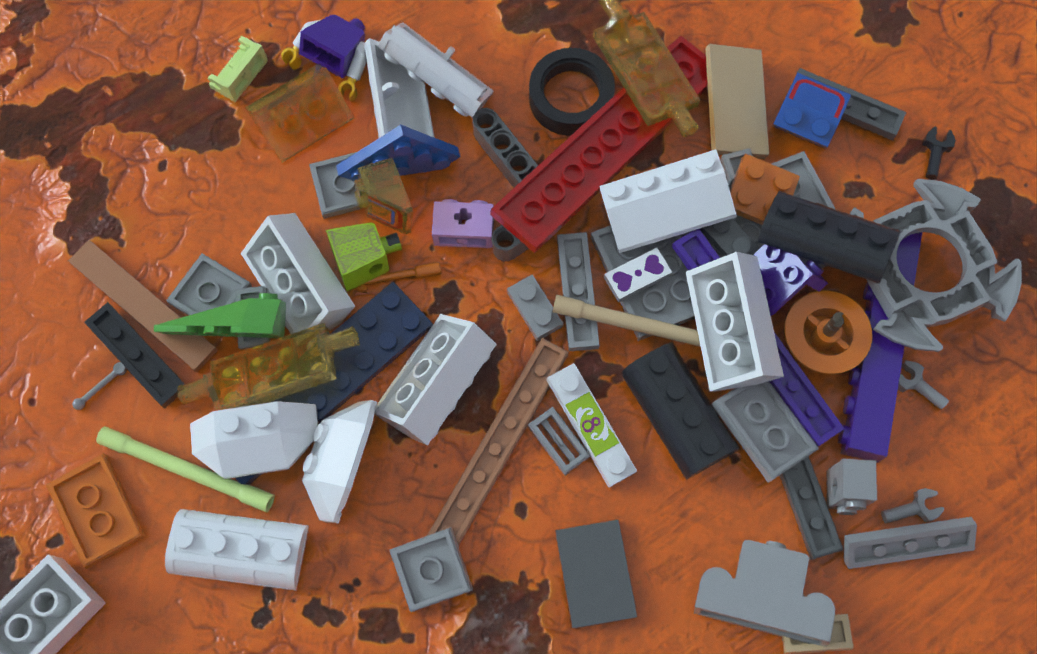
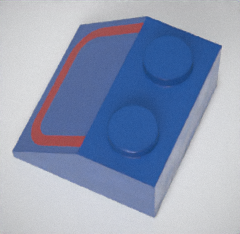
M797 73L777 114L773 127L826 149L843 116L851 94Z

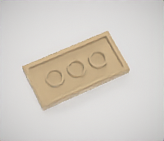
M709 44L705 49L711 150L716 149L718 155H724L750 148L753 157L765 159L769 156L762 50Z

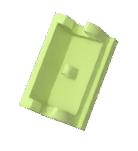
M244 36L238 39V42L241 43L239 50L219 75L210 74L207 78L211 81L209 83L211 89L234 102L237 101L268 61L262 45L256 44Z

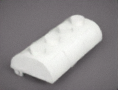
M403 22L397 26L394 25L386 31L380 40L378 47L385 52L384 56L387 60L394 64L400 63L408 69L407 73L411 78L418 82L423 80L431 86L430 90L435 96L440 99L447 98L455 104L454 109L465 117L468 115L473 117L494 92L490 87L451 59L455 52L453 47H449L444 54Z
M369 38L364 43V52L379 138L400 124L434 137L425 82L423 80L418 82L411 78L407 73L408 69L400 63L394 64L387 60L384 56L385 52L378 47L380 42Z
M180 509L172 523L165 554V568L168 574L297 591L309 526Z

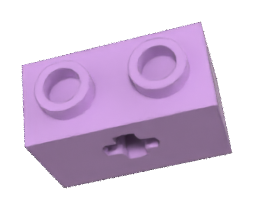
M445 199L442 202L434 201L432 222L434 246L492 248L494 218L490 215V211L494 205L482 200H475L471 203H461L453 199Z

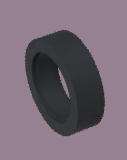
M563 48L547 54L536 64L529 81V103L533 115L546 129L565 136H571L614 97L615 92L614 76L607 63L593 52L580 48ZM562 72H580L595 82L599 90V97L590 108L582 112H563L553 107L545 97L544 89L548 81Z

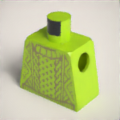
M372 222L326 230L346 291L389 271V264L386 254L402 250L397 233L380 238L377 228Z

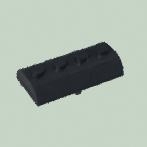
M779 191L765 217L758 242L880 284L901 230Z
M674 343L665 344L632 362L621 372L622 377L686 480L740 450L739 445L735 442L719 414L711 405V402L679 354Z

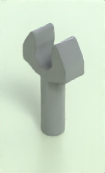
M905 361L901 367L911 374V380L906 379L900 374L898 390L901 392H905L908 389L916 390L942 410L949 400L923 380L924 367L913 361Z
M926 488L914 492L912 503L881 511L884 523H890L914 515L920 516L924 522L937 519L944 511V507L930 510L925 506V500L938 495V492Z

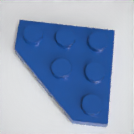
M400 124L337 164L336 167L338 176L350 179L353 182H364L445 169L450 166L451 162L460 158V153L457 146Z

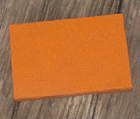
M103 453L46 484L83 568L88 569L145 537V533L106 454Z

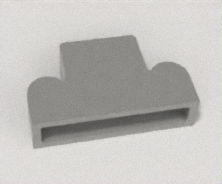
M745 540L740 551L735 578H732L727 570L719 567L710 568L703 573L694 614L782 637H789L790 639L808 644L827 647L831 640L835 606L832 600L822 593L814 592L806 597L803 596L809 556L807 554L788 550L784 544L775 541H767L764 544Z

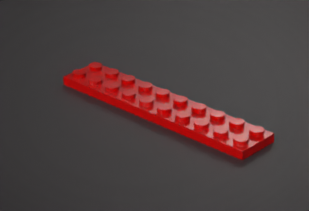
M680 35L492 207L490 215L531 251L536 253L600 192L599 186L608 184L708 89L706 55Z

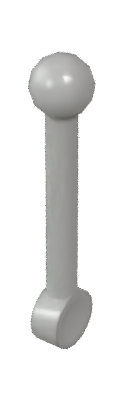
M121 362L116 363L109 375L83 397L74 399L72 403L73 408L76 410L83 409L86 401L117 375H124L127 372V368Z

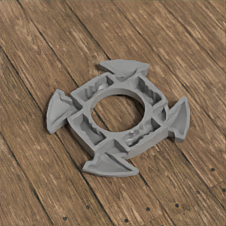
M917 179L913 186L923 201L913 202L872 221L901 230L880 284L867 280L888 317V320H880L873 330L892 342L915 350L940 352L943 349L942 344L926 327L944 325L982 307L991 310L992 318L1004 322L1007 320L1017 303L1022 284L1021 261L1014 259L1001 271L995 273L997 259L993 248L970 214L981 199L955 185L936 180ZM854 207L850 212L851 215L864 219V213ZM919 232L934 233L947 239L957 249L962 261V275L958 284L950 290L938 293L927 292L914 287L903 277L897 264L896 255L900 242L905 237Z

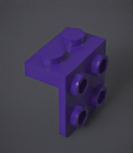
M766 244L754 254V256L758 257L770 316L774 315L805 285L820 291L828 284L821 275L824 270L815 261Z

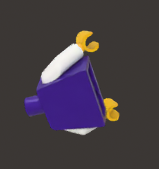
M329 15L322 20L307 22L293 41L294 47L286 48L282 51V60L285 64L289 62V66L296 70L302 63L300 54L342 79L348 76L347 81L340 83L338 90L340 96L343 97L345 90L352 89L349 99L354 101L357 98V90L354 85L356 80L360 81L367 63L364 52L365 26L357 18H353L348 22L337 15Z

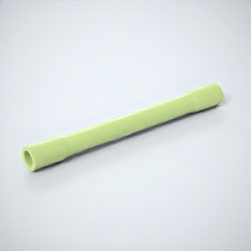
M102 427L97 435V444L119 453L129 454L227 494L261 511L268 512L274 502V494L252 485L241 484L230 478L224 479L213 471L134 440L129 435L109 427Z

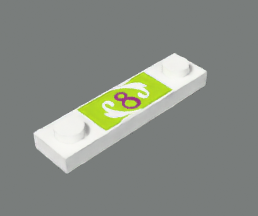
M573 363L547 377L546 381L608 488L636 473L637 469L576 365Z

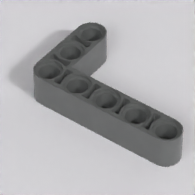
M489 108L477 110L472 117L474 137L514 188L538 165L495 111ZM484 124L491 125L489 128H481L480 126ZM499 145L508 146L504 150L497 149L496 147ZM516 166L525 167L522 171H516L513 168ZM502 225L492 234L493 254L498 260H513L529 249ZM503 240H508L513 243L509 247H501L500 245H498V243H500Z

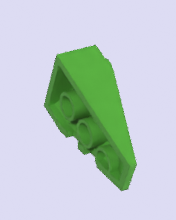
M260 293L259 298H248L154 325L153 332L171 335L284 339L286 302L278 299L277 294Z

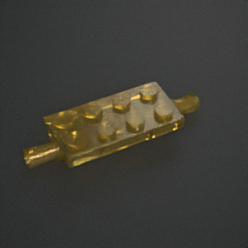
M598 0L608 15L609 22L605 26L595 29L593 38L647 126L672 118L683 138L688 137L687 132L689 135L694 134L698 131L699 125L688 110L698 107L700 99L646 14L642 12L633 15L628 9L624 10L619 0Z
M325 323L211 361V372L204 374L202 379L177 387L179 391L177 392L181 403L185 405L208 396L212 398L214 411L264 404L335 380L337 377L333 357L336 352L353 346H359L358 333L355 327L351 326L348 329L330 334L328 327Z

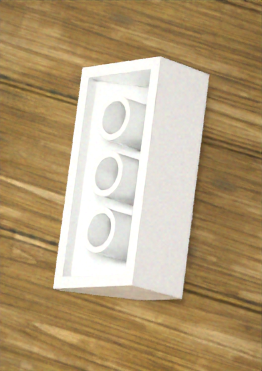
M716 149L599 186L619 253L737 217L726 175Z
M296 213L267 216L243 249L241 255L259 284L267 288V293L277 294L278 299L286 302L285 326L298 347H303L340 325L354 309L355 305Z
M734 252L686 271L709 390L720 391L758 385L784 377L758 257Z
M440 314L377 403L374 415L411 439L428 445L438 434L439 428L447 416L455 409L464 391L472 384L481 366L490 358L491 352L497 344L474 322Z

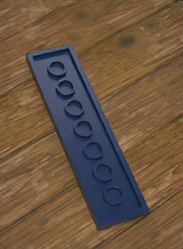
M392 282L245 406L276 401L315 404L319 425L323 419L334 413L426 334L433 326V323ZM263 473L236 477L235 479L241 484L250 485Z

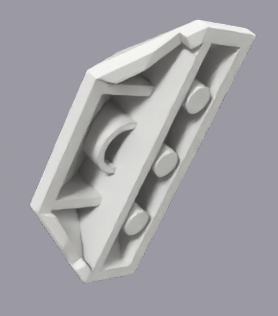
M374 400L359 401L323 419L314 431L313 440L315 442L311 453L306 457L303 464L304 475L302 482L320 521L327 523H339L342 509L345 507L372 426L374 411L377 406V402Z
M276 401L213 411L190 423L192 454L224 479L289 469L311 443L314 442L313 434L318 426L316 405Z

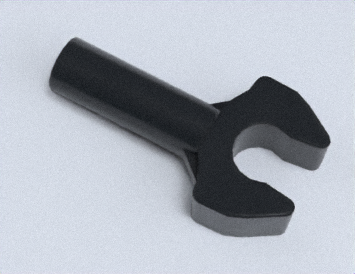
M936 126L923 139L922 145L931 150L925 176L929 180H936L938 178L942 154L950 152L955 146V137L951 130L945 135L943 142L936 139Z

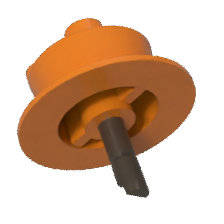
M816 291L803 296L794 303L785 320L784 335L790 352L802 365L818 373L840 374L850 371L864 360L872 344V327L867 314L857 302L838 292Z

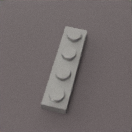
M587 232L557 235L563 296L595 305ZM565 316L569 351L599 349L596 321Z
M964 517L844 535V562L848 569L973 551L975 550L977 523L972 517Z

